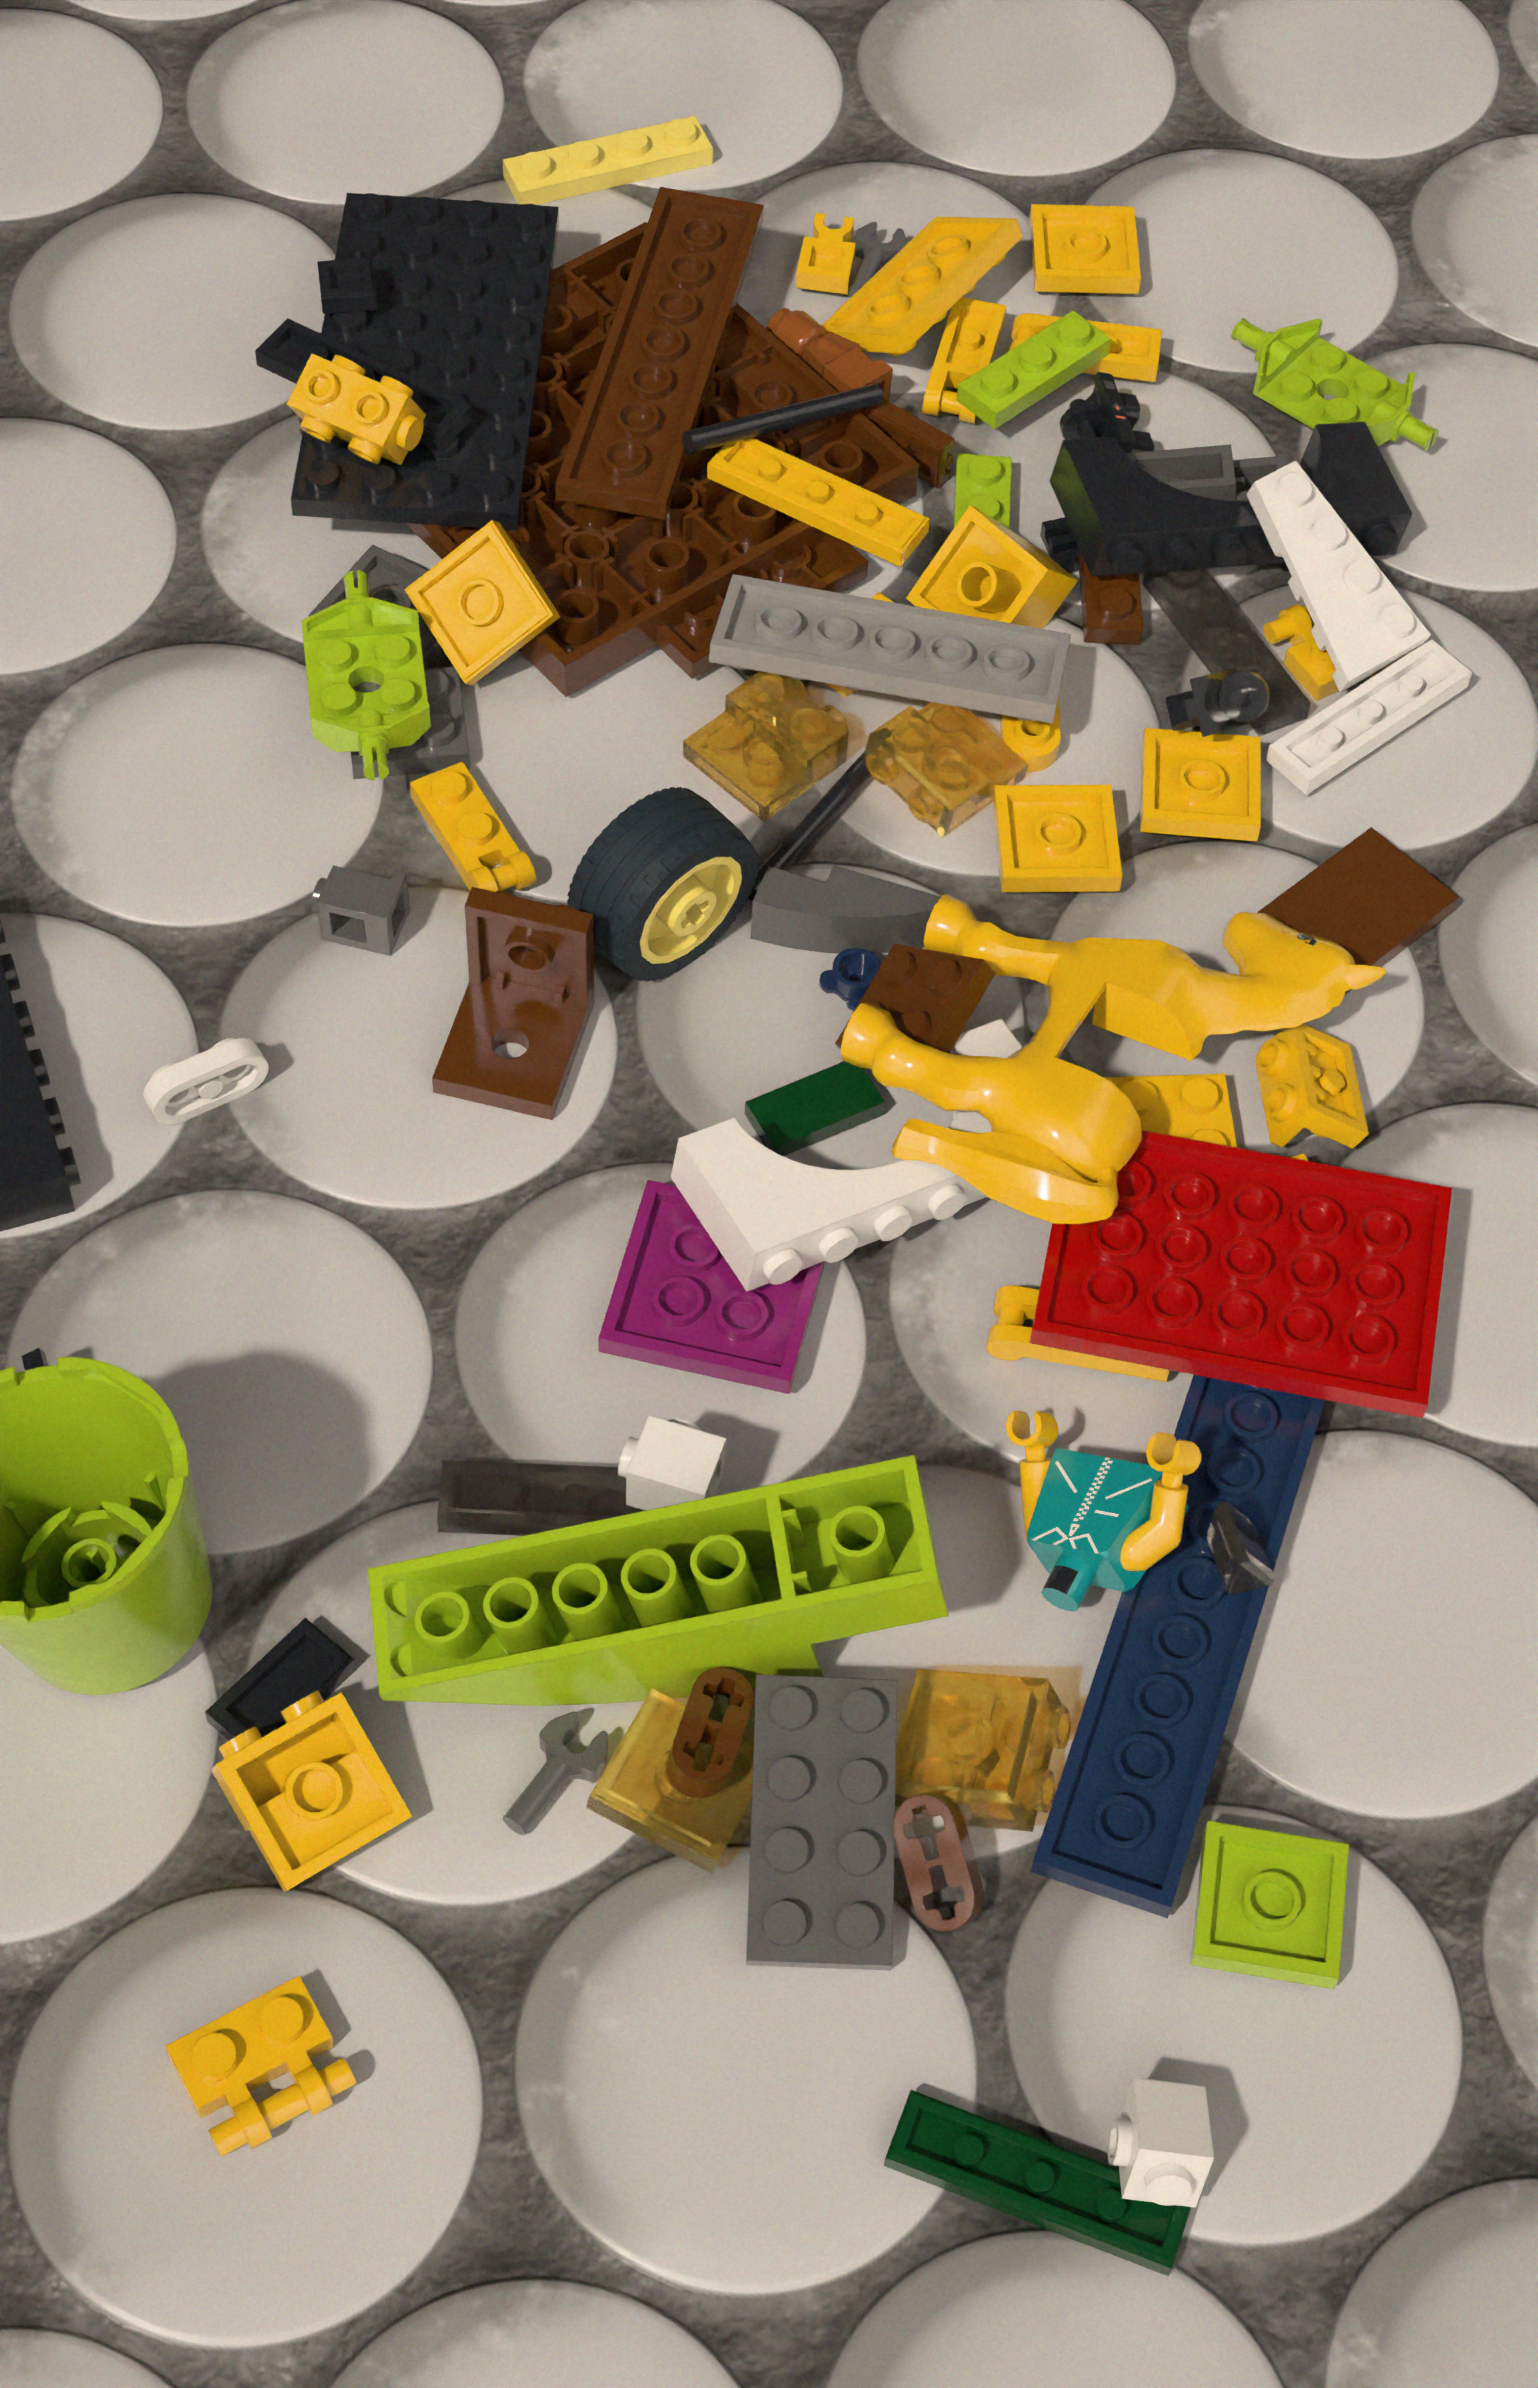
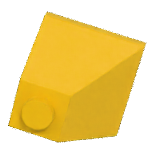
M970 505L906 599L916 607L1043 629L1078 580L1039 548L978 508Z

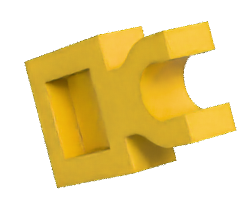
M815 213L813 237L804 236L796 273V288L848 295L856 243L852 242L854 217L844 216L841 228L830 229L825 226V214Z

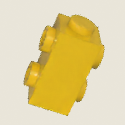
M311 353L287 402V405L302 419L300 428L311 436L327 443L331 442L333 436L349 442L347 448L351 452L374 464H378L381 457L401 465L407 452L413 450L419 443L423 433V420L426 416L411 399L414 393L413 390L388 376H383L380 383L365 377L366 371L345 357L335 355L331 362Z

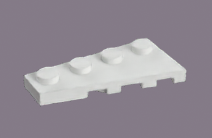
M1296 460L1253 483L1246 495L1275 556L1283 557L1292 577L1288 584L1296 601L1303 600L1315 624L1311 629V633L1319 650H1327L1336 669L1332 674V678L1339 692L1348 689L1401 659L1427 641L1431 636L1429 631Z

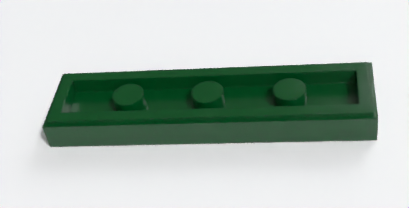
M910 2090L884 2162L885 2167L1166 2276H1169L1191 2210V2207L1165 2206L1154 2202L1122 2199L1119 2169L914 2090Z

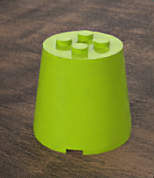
M57 1357L58 1365L37 1367L19 1373L15 1366H11L0 1371V1645L42 1680L64 1691L84 1695H107L142 1686L168 1671L189 1651L205 1625L212 1601L213 1581L182 1432L171 1410L161 1396L138 1376L118 1366L94 1359L78 1357Z

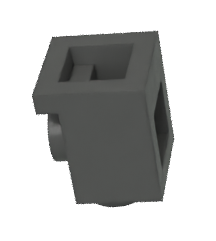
M333 865L328 878L321 877L318 880L312 897V912L319 916L321 939L391 956L410 912L406 872L395 870L391 879L378 876L370 871H355Z

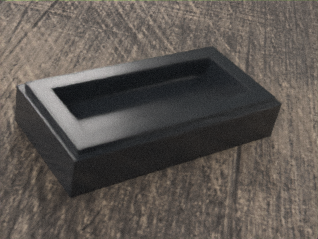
M304 1618L205 1711L207 1722L227 1740H231L255 1726L261 1736L264 1737L286 1724L281 1711L315 1691H319L323 1700L329 1697L356 1671L355 1659L307 1618Z

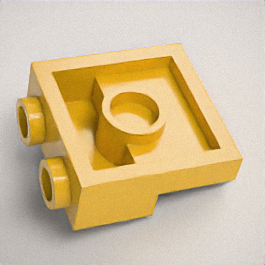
M315 1691L281 1711L286 1724L262 1737L255 1726L229 1740L218 1748L224 1760L217 1763L211 1769L245 1831H250L284 1892L412 1817L342 1692L324 1702L319 1691Z

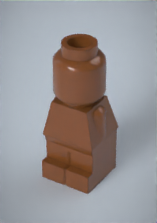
M782 308L771 317L767 330L838 393L877 383L882 389L883 399L890 400L893 368L881 358L874 362L861 351L858 343L833 332L828 333L823 326L804 311H791L788 308Z

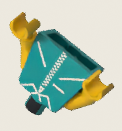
M1016 1410L1011 1412L1007 1418L1006 1431L1013 1443L1025 1447L1026 1459L1019 1461L1025 1537L1033 1552L1050 1574L1041 1592L1043 1597L1060 1609L1075 1612L1078 1611L1090 1585L1122 1592L1133 1589L1146 1570L1178 1547L1181 1541L1184 1516L1189 1508L1186 1503L1188 1486L1182 1483L1183 1475L1192 1474L1198 1468L1201 1462L1199 1448L1192 1441L1181 1439L1176 1441L1174 1435L1159 1432L1154 1434L1147 1444L1146 1456L1150 1465L1056 1448L1052 1458L1046 1457L1045 1448L1052 1445L1058 1436L1059 1428L1057 1421L1047 1412L1036 1411L1034 1416L1035 1431L1031 1436L1029 1416L1026 1412Z

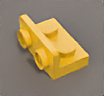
M1301 1024L1296 1028H1282L1273 1038L1268 1039L1261 1046L1255 1057V1064L1270 1143L1284 1147L1303 1128H1306L1319 1137L1329 1138L1354 1148L1369 1134L1350 1044L1310 1026Z

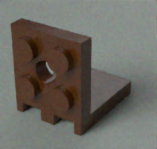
M472 887L465 903L469 983L432 1077L433 1093L553 1120L594 1006L593 914L578 911L567 905H551L520 898L505 891L494 892ZM505 1043H517L527 1049L524 1054L516 1058H504L494 1052L496 1048Z

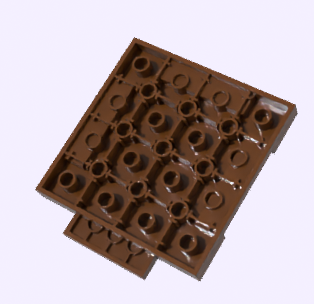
M646 222L553 269L518 531L505 530L561 616L521 647L519 651L565 697L656 645L691 679L717 665V663L709 662L710 643L733 574L841 593L865 579L868 573V560L849 543L708 479L707 464L722 446L691 454L687 453L666 520L556 500L555 483L647 226ZM736 303L696 428L838 392ZM860 411L754 437L763 443L901 505L916 496L919 463ZM405 523L441 559L445 558L481 529Z

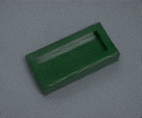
M843 1061L746 1101L745 1116L764 1146L781 1156H785L883 1115L885 1101L863 1068Z

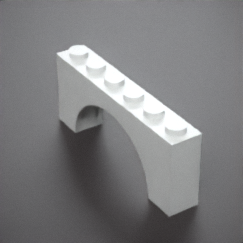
M998 1019L961 1033L950 1054L1007 1058L1022 1048V1046L1004 1021ZM952 1111L953 1122L949 1126L950 1129L972 1133L991 1132L989 1121L979 1113ZM735 1118L678 1138L671 1179L747 1292L768 1283L773 1285L782 1284L792 1279L803 1269L824 1261L828 1263L840 1261L859 1247L879 1239L882 1241L893 1240L901 1236L912 1226L932 1218L937 1220L946 1219L957 1213L963 1206L987 1197L963 1178L942 1166L919 1160H902L881 1167L860 1170L826 1169L799 1163L763 1146L750 1136Z

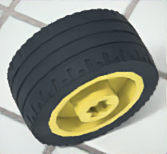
M664 788L661 791H655L651 795L648 794L645 798L639 799L635 804L630 805L596 837L593 844L587 849L586 854L583 855L582 861L577 866L576 872L572 877L573 880L570 883L567 904L578 911L593 914V944L616 967L639 981L663 979L666 976L673 975L675 972H679L682 968L705 954L730 928V925L736 920L738 914L741 913L744 904H746L752 892L755 878H757L758 855L742 831L709 801L687 788Z

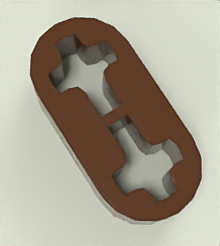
M717 1667L708 1669L699 1675L691 1690L667 1759L666 1772L669 1781L676 1790L688 1797L702 1799L714 1796L723 1789L733 1768L754 1706L755 1697L751 1683L744 1675L733 1669ZM716 1694L729 1698L728 1707L721 1723L708 1719ZM700 1742L713 1746L705 1772L697 1771L691 1767L693 1757Z
M938 1792L915 1795L902 1803L896 1811L893 1821L894 1837L911 1900L919 1919L928 1927L938 1931H953L973 1922L981 1912L984 1903L983 1884L965 1819L958 1804L949 1796ZM923 1806L926 1807L929 1816L941 1815L944 1821V1830L935 1833L934 1839L939 1854L938 1858L935 1856L929 1836L922 1835L917 1837L914 1831V1823L923 1819ZM938 1865H942L948 1886L953 1888L960 1886L964 1893V1900L954 1905L955 1917H952L948 1906L936 1907L933 1901V1893L943 1889Z

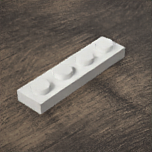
M1431 638L1270 744L1266 761L1305 795H1308L1466 689L1472 671Z

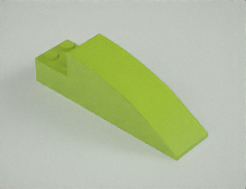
M915 1455L368 1568L379 1695L383 1701L555 1706L687 1698L690 1696L693 1685L699 1675L708 1669L717 1667L733 1669L744 1675L751 1683L753 1690H755L756 1674L823 1677L817 1643L949 1616L925 1491Z

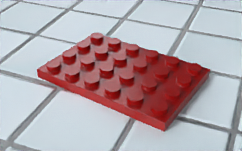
M1141 1130L1142 1139L1137 1150L1126 1165L1118 1171L1117 1189L1119 1199L1117 1208L1115 1207L1112 1216L1105 1220L1083 1224L1052 1223L1031 1332V1344L1423 1418L1429 1399L1452 1195L1451 1187Z

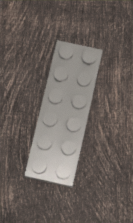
M733 574L710 643L709 662L728 665L736 669H751L784 675L797 680L806 679L840 685L852 690H868L901 696L909 700H924L957 706L965 710H980L1013 716L1026 721L1035 720L1053 724L1071 634Z

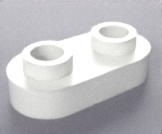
M247 1038L224 1039L216 1043L211 1049L178 1063H168L158 1068L151 1075L149 1082L145 1086L143 1098L159 1123L166 1125L182 1123L250 1093L263 1082L267 1076L269 1065L253 1040Z

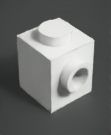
M648 1415L640 1438L629 1437L627 1439L618 1466V1476L626 1478V1505L646 1511L716 1496L725 1472L726 1438L704 1432L698 1426L686 1420L670 1419L667 1421Z
M1132 2077L1118 2119H1113L1111 2123L1107 2148L1109 2164L1119 2166L1122 2199L1154 2202L1165 2206L1178 2205L1196 2208L1214 2160L1205 2086Z

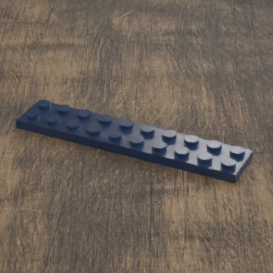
M1193 1375L1174 1433L1176 1441L1179 1439L1192 1441L1201 1452V1462L1198 1468L1192 1474L1183 1475L1182 1483L1188 1486L1186 1503L1189 1508L1184 1516L1181 1541L1178 1547L1148 1568L1133 1589L1121 1593L1033 1860L1032 1873L1168 1919L1325 1403L1324 1399Z

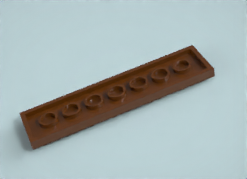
M660 187L555 483L556 500L666 520L687 456L682 442V434L684 431L696 429L763 224L764 205Z

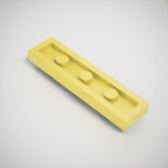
M691 116L503 159V177L517 204L538 205L713 164V147L696 116Z

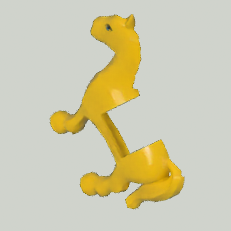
M946 894L942 895L935 904L929 917L923 940L924 949L983 959L995 972V976L1021 977L1046 985L1049 1008L1046 1017L1031 1041L1007 1058L953 1055L909 1038L898 1030L889 1011L869 1003H860L851 1015L844 1031L840 1051L843 1061L860 1068L872 1069V1073L878 1083L884 1086L903 1088L919 1095L945 1111L977 1112L990 1123L991 1132L972 1133L909 1118L893 1142L891 1153L894 1157L902 1160H919L940 1165L963 1178L987 1197L1027 1215L1054 1224H1083L1105 1220L1112 1216L1115 1207L1117 1208L1119 1199L1117 1189L1118 1171L1126 1165L1137 1150L1142 1139L1140 1118L1130 1099L1111 1081L1098 1074L1058 1059L1093 1006L1092 1025L1193 1061L1201 1052L1204 1039L1208 1035L1232 1034L1242 1030L1268 1031L1281 1028H1296L1305 1022L1318 1019L1330 1012L1334 1007L1340 1006L1346 991L1350 989L1358 990L1380 980L1386 974V969L1376 966L1356 965L1353 956L1337 943L1322 937L1301 933L1284 925L1270 914L1239 912L1228 920L1222 945L1238 966V975L1201 967L1180 948L1161 940L1088 937L1068 943L1018 937L1001 930L991 922L977 921L969 904Z

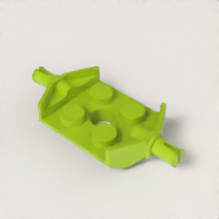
M1242 318L1235 325L1231 338L1256 351L1254 361L1259 364L1253 390L1255 396L1312 429L1315 428L1316 424L1365 422L1377 446L1390 439L1395 442L1400 436L1419 445L1425 451L1429 450V447H1432L1435 443L1439 430L1413 417V413L1409 411L1415 379L1414 372L1410 371L1404 384L1397 382L1320 338L1323 321L1319 318L1280 328L1274 333L1271 331L1265 332L1248 322L1245 318ZM1320 395H1334L1336 398L1326 400Z
M357 570L358 587L355 588L353 571H349L343 577L346 599L301 620L312 736L334 752L359 751V756H363V774L369 780H375L374 762H377L379 780H382L389 775L387 763L389 749L413 745L431 727L419 630V616L417 610L369 597L367 574ZM363 682H373L381 686L379 689L369 693L358 692L353 689Z

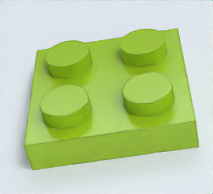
M1207 1821L1202 1839L1190 1965L1335 1989L1340 1974L1349 1844Z

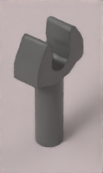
M871 222L857 231L854 237V243H856L855 256L860 257L862 263L848 289L849 298L907 244L903 229L898 228L893 234V239L888 243L876 242L877 222Z
M573 1711L549 1721L539 1733L540 1749L546 1753V1763L503 1816L505 1824L517 1834L525 1835L568 1780L582 1779L591 1783L597 1782L605 1771L607 1764L608 1733L606 1731H601L591 1741L585 1751L573 1753L565 1745L572 1740L579 1728L578 1713Z

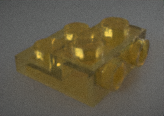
M759 671L726 695L725 711L683 741V757L761 821L765 822L847 761L849 730L844 716L837 708L832 705H826L821 709L807 698L806 689L800 680Z
M935 702L929 703L919 711L910 705L870 733L863 757L873 778L879 783L887 785L908 805L909 810L916 819L927 823L942 838L992 803L994 785L1018 784L1025 778L1029 766L970 710Z
M917 1669L896 1747L895 1807H900L904 1801L915 1795L938 1792L949 1796L958 1804L967 1826L1033 1832L1037 1813H1048L1051 1810L1055 1796V1777L1053 1772L1048 1769L1053 1748L1064 1749L1068 1743L1071 1730L1069 1710L1062 1704L1048 1678Z

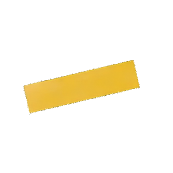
M755 438L723 445L707 464L708 479L899 567L903 565L929 531L930 518Z

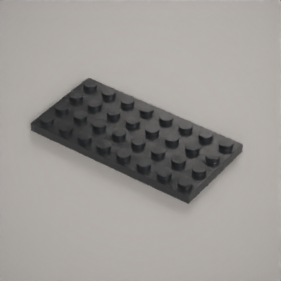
M347 193L335 260L372 258L378 310L325 314L321 334L471 403L473 406V419L442 452L419 442L413 450L407 452L401 465L381 457L378 464H374L351 452L347 448L349 442L333 436L331 442L327 443L303 431L291 494L292 516L482 528L493 520L500 522L504 530L518 531L558 236L559 207L495 203L480 200L465 201L429 197L378 195L374 193Z

